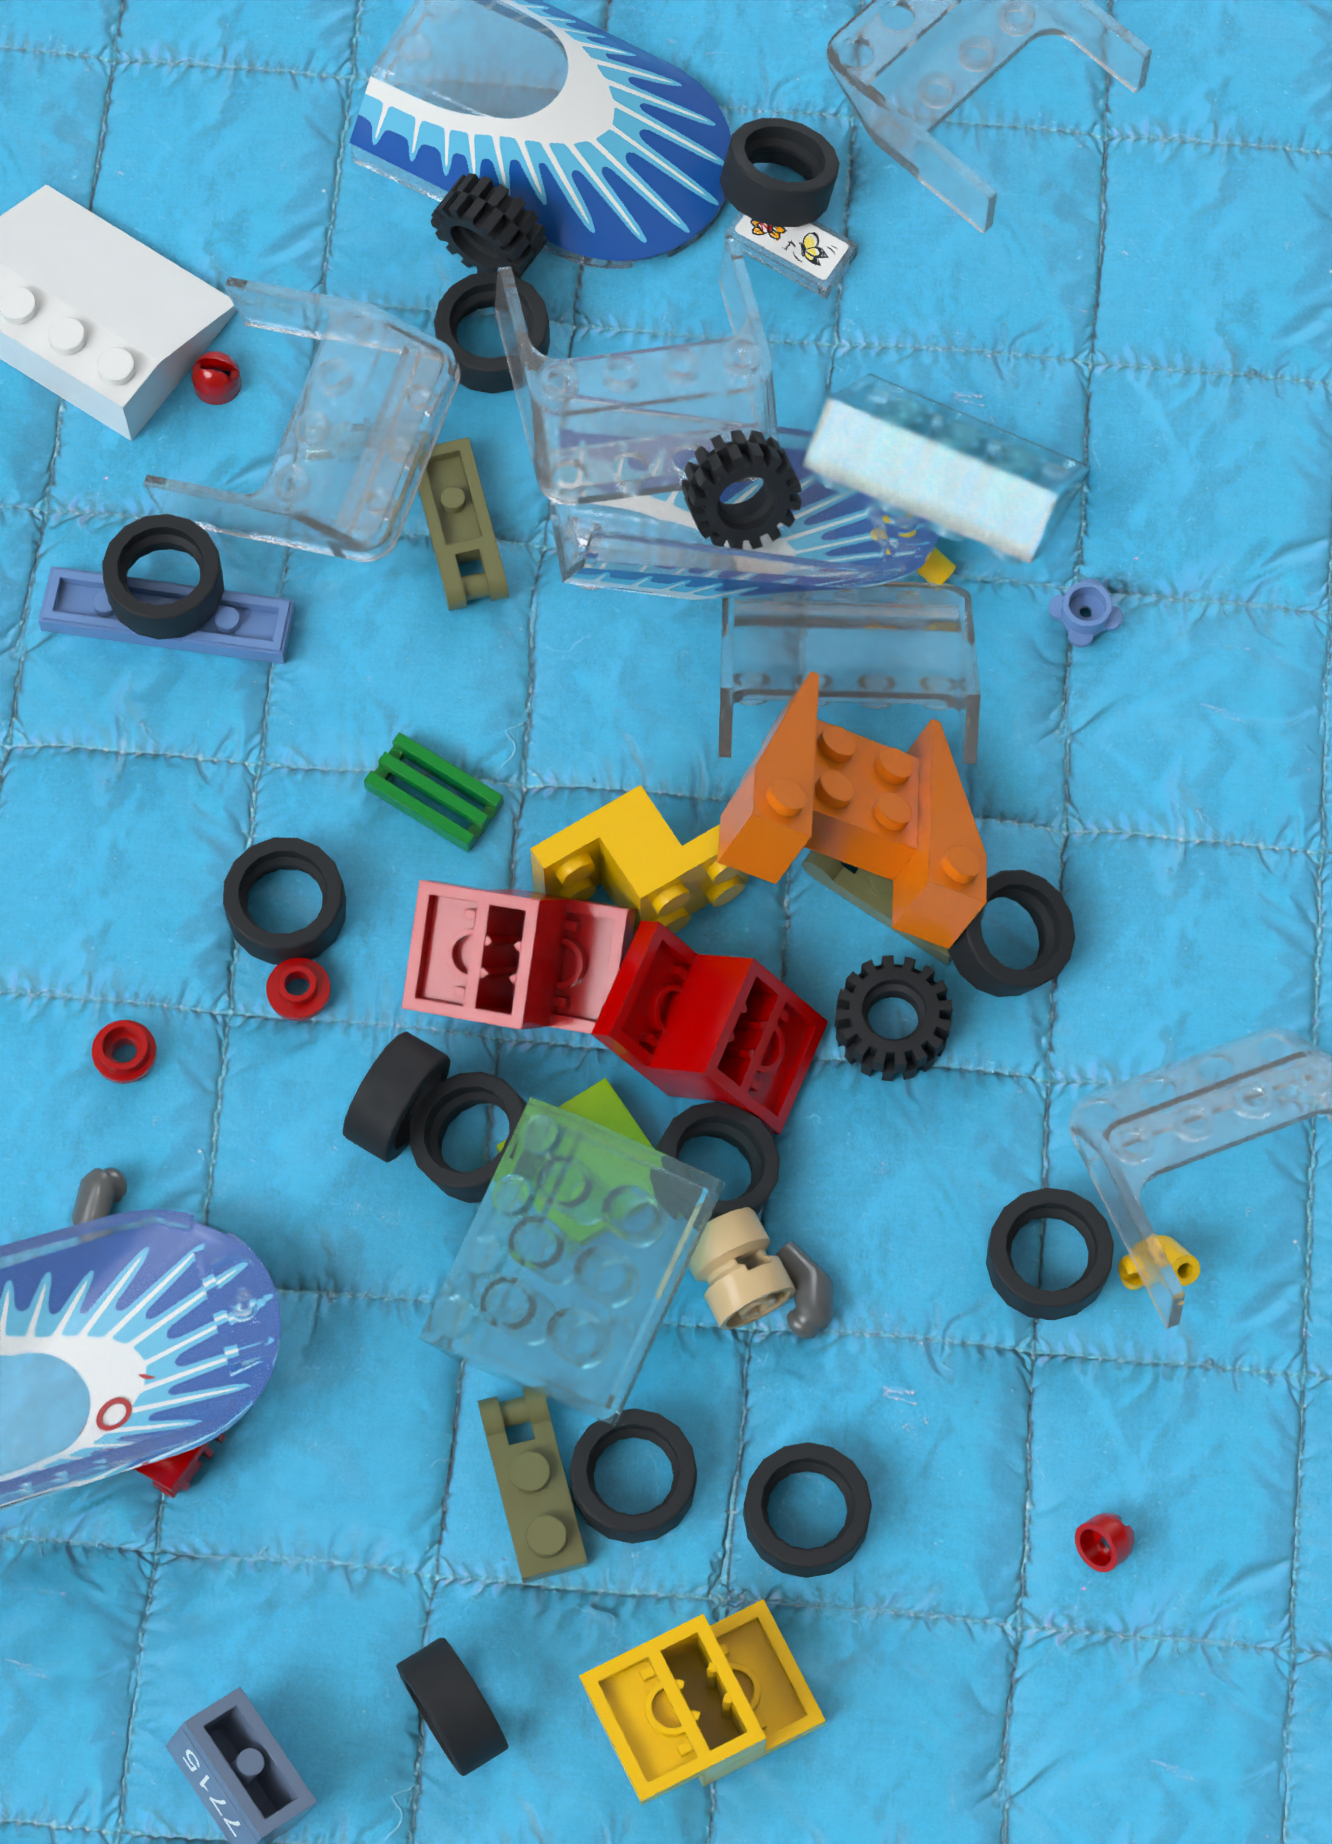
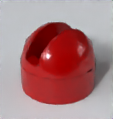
M209 351L198 357L191 373L193 388L198 398L211 405H222L233 400L241 389V376L237 363L230 355L221 351ZM216 370L228 371V372H230V376H228L227 374H225V373H223V372H219V371H216Z
M1115 1513L1095 1515L1076 1529L1075 1545L1080 1557L1089 1567L1098 1572L1111 1571L1123 1563L1133 1551L1135 1542L1134 1531L1130 1525L1125 1526L1121 1521V1517ZM1105 1540H1107L1110 1549L1103 1543Z

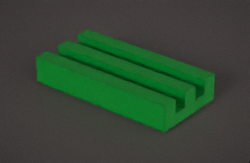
M399 732L392 741L393 747L389 753L385 751L378 760L379 766L375 772L370 771L364 779L365 789L469 853L504 805L503 795ZM403 758L440 779L484 808L482 810L476 808L402 762ZM392 774L424 793L430 799L471 822V826L468 830L464 829L387 780Z

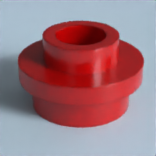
M291 958L281 962L272 970L267 980L266 994L270 1006L278 1015L292 1021H304L317 1016L323 1011L330 999L331 985L326 971L317 962L307 958ZM295 979H304L310 984L309 989L302 995H292L286 991V988Z
M118 1020L106 1025L96 1035L92 1044V1059L96 1069L104 1078L114 1083L128 1084L142 1079L151 1071L157 1058V1046L153 1035L144 1025L132 1020ZM129 1045L137 1049L135 1057L128 1062H118L114 1059L116 1050L121 1046Z

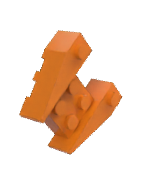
M810 671L777 717L763 741L762 747L742 777L740 785L720 815L717 862L777 884L803 847L892 880V928L950 949L986 904L987 855L941 722L931 719L906 753L847 731L840 726L826 723L817 719L819 674Z

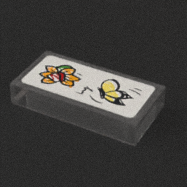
M739 212L725 232L726 244L825 299L830 295L858 254L857 243L817 221L800 227H775L757 222Z

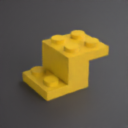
M641 785L530 848L534 892L588 900L595 893L596 886L602 884L615 905L636 909L634 934L641 920L660 922L675 934L688 924L691 919L690 915L710 903L713 907H719L737 897L743 891L744 883L748 881V874L717 862L720 824L682 846Z
M764 1599L712 1625H709L703 1613L579 1675L580 1682L641 1805L699 1777L704 1787L825 1726L826 1722Z

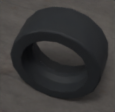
M760 118L744 123L732 134L721 172L720 184L727 200L739 212L751 219L775 227H800L815 222L827 210L840 163L834 147L820 133L806 125L783 118ZM774 163L785 166L802 175L806 181L786 182L771 178L757 170L753 164Z
M497 271L470 274L451 285L438 303L434 319V329L440 363L453 380L468 389L491 394L515 390L532 380L545 364L550 345V328L546 305L535 288L516 275ZM499 307L510 309L522 316L527 324L528 335L522 347L511 354L496 358L475 356L459 345L456 334L458 324L465 316L477 309Z
M171 514L144 516L124 526L109 542L102 561L103 582L108 602L118 620L136 634L153 639L181 638L202 628L217 612L224 593L223 571L219 551L208 532L187 518ZM173 549L188 553L195 559L200 569L199 583L188 596L174 603L153 605L139 601L133 597L127 586L128 570L139 558L153 551Z
M273 837L252 845L233 862L224 880L223 906L235 940L251 956L272 965H278L291 958H307L311 960L320 956L336 941L345 923L346 895L344 884L335 862L319 846L302 839ZM278 870H300L305 872L318 882L322 892V908L317 918L306 928L292 933H270L265 931L252 920L248 911V894L252 886L264 875Z
M1003 870L987 878L986 904L995 898L1005 897L1016 901L1030 914L1037 927L1039 950L1034 963L1025 969L1014 970L1004 966L990 953L982 937L980 921L983 908L950 949H948V953L959 974L977 990L996 997L1020 996L1056 978L1070 960L1075 941L1072 913L1062 894L1045 878L1025 870Z
M407 1031L397 1035L383 1049L361 1082L346 1114L342 1134L349 1141L387 1163L397 1158L410 1143L411 1120L420 1101L437 1083L447 1079L451 1063L449 1057Z
M484 1072L458 1073L437 1083L420 1101L411 1120L409 1145L417 1167L445 1194L467 1203L492 1202L513 1192L530 1175L540 1153L541 1129L533 1109L502 1078ZM490 1103L499 1106L506 1113L509 1120V1135L502 1151L489 1164L474 1171L460 1172L452 1169L442 1156V1140L449 1124L462 1111L477 1104Z
M709 1102L693 1105L672 1119L652 1154L649 1178L656 1200L668 1215L694 1231L712 1219L736 1209L750 1207L758 1215L778 1182L780 1156L774 1137L759 1118L735 1105ZM709 1136L723 1139L736 1147L748 1161L751 1170V1183L745 1193L736 1199L723 1201L708 1198L692 1189L681 1175L678 1166L679 1152L687 1141L695 1137Z
M1043 1188L1023 1193L1003 1208L991 1229L986 1266L993 1288L1008 1306L1031 1318L1057 1320L1077 1315L1096 1300L1112 1268L1114 1242L1106 1219L1090 1201L1072 1191ZM1041 1218L1059 1219L1075 1227L1085 1239L1089 1253L1087 1268L1081 1278L1070 1287L1056 1291L1037 1289L1026 1283L1016 1272L1011 1258L1012 1241L1019 1229L1030 1221Z
M636 1408L610 1412L591 1424L574 1447L569 1470L574 1503L587 1524L608 1539L631 1544L656 1540L677 1527L692 1506L697 1484V1468L693 1447L681 1429L659 1413ZM635 1437L649 1440L664 1451L671 1462L673 1481L671 1490L662 1504L649 1512L631 1515L617 1512L604 1503L596 1491L594 1471L597 1460L607 1447L618 1440Z
M810 1442L784 1446L763 1459L749 1479L743 1508L747 1538L760 1558L781 1573L804 1578L831 1574L851 1561L865 1541L872 1503L867 1481L851 1459L833 1447ZM806 1471L823 1474L836 1483L844 1495L847 1508L845 1525L837 1537L822 1547L811 1549L791 1546L779 1538L770 1525L767 1512L770 1494L777 1484L791 1474Z
M438 1638L396 1665L398 1673L417 1709L447 1758L460 1775L466 1776L508 1749L507 1740L489 1705L468 1670L445 1638Z

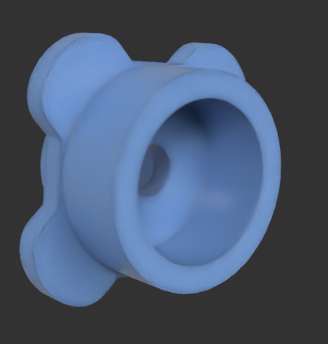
M1084 579L1072 585L1065 595L1054 596L1049 604L1050 616L1062 622L1069 632L1068 641L1076 647H1088L1092 643L1093 637L1105 630L1115 631L1122 623V611L1118 607L1112 606V598L1109 592L1095 579ZM1080 610H1090L1091 616L1083 617L1080 614Z

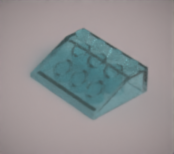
M871 373L827 398L802 467L816 472L815 480L827 488L843 493H850L851 488L868 494L874 497L872 504L881 511L898 517H906L908 512L931 521L929 529L934 533L954 541H964L965 536L987 545L986 553L992 558L1014 566H1020L1022 561L1031 564L1043 553L1086 480L1091 468L1087 464Z
M530 1097L419 1338L457 1361L615 1427L725 1183L719 1178L592 1120Z

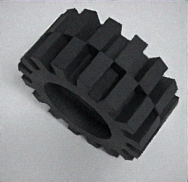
M469 173L467 177L462 175L431 214L433 217L431 225L438 229L435 232L439 240L449 243L445 248L452 255L458 253L463 258L461 263L468 268L471 265L475 266L477 273L497 271L514 274L521 278L547 243V237L544 236L546 233L544 225L536 223L539 217L535 212L526 211L523 208L526 203L519 196L515 199L509 196V189L502 184L496 188L493 185L492 179L483 176L479 179L476 174Z
M741 429L731 431V442L724 443L719 434L710 439L715 449L708 452L701 445L694 452L699 465L687 462L684 472L688 480H682V491L692 518L705 539L710 537L713 545L721 549L726 541H728L732 551H742L743 541L748 540L754 550L763 547L760 539L761 536L768 533L772 541L782 536L777 526L779 523L790 528L795 521L791 509L800 510L802 500L798 493L802 492V489L784 449L781 450L779 443L770 436L766 441L762 432L752 430L749 439L746 440ZM747 477L763 479L762 487L750 499L736 504H726L720 501L723 491L733 482Z
M894 955L882 956V962L879 966H874L871 959L861 965L860 974L857 975L852 971L846 978L844 990L840 989L834 1024L836 1026V1040L839 1047L844 1045V1057L852 1065L856 1060L861 1063L860 1072L871 1077L873 1070L883 1072L881 1080L893 1081L894 1073H902L904 1080L914 1078L917 1068L921 1067L926 1072L933 1066L936 1055L941 1057L946 1047L953 1011L952 1000H947L946 998L948 988L943 980L938 983L933 980L935 971L929 966L925 965L922 971L915 969L916 959L905 956L904 964L899 965L894 964ZM896 997L910 1003L918 1016L916 1029L910 1035L901 1039H887L878 1035L869 1023L868 1013L871 1007L879 1000Z

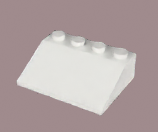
M44 185L0 216V359L128 440L133 441L195 364L198 357L204 353L239 309L238 302L55 189Z

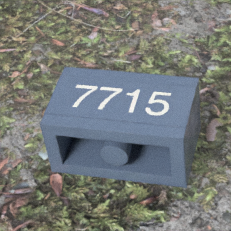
M241 1687L186 1720L165 1746L230 1844H268L296 1826L317 1803V1800Z

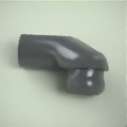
M112 1167L104 1170L95 1168L81 1179L71 1216L73 1225L80 1236L112 1227L108 1220L112 1204L120 1202L123 1195L127 1193L126 1178L118 1169Z
M790 1241L775 1255L780 1258L797 1290L795 1292L796 1307L787 1314V1324L797 1336L803 1339H812L819 1333L820 1328H827L834 1317L833 1282L829 1275L798 1245Z

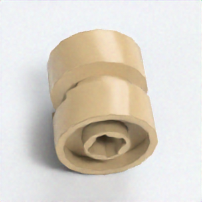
M750 1207L736 1209L712 1219L691 1232L679 1245V1249L697 1282H708L709 1287L704 1294V1298L722 1330L739 1328L766 1316L785 1304L797 1291L780 1258L766 1254L765 1251L771 1241L756 1212Z

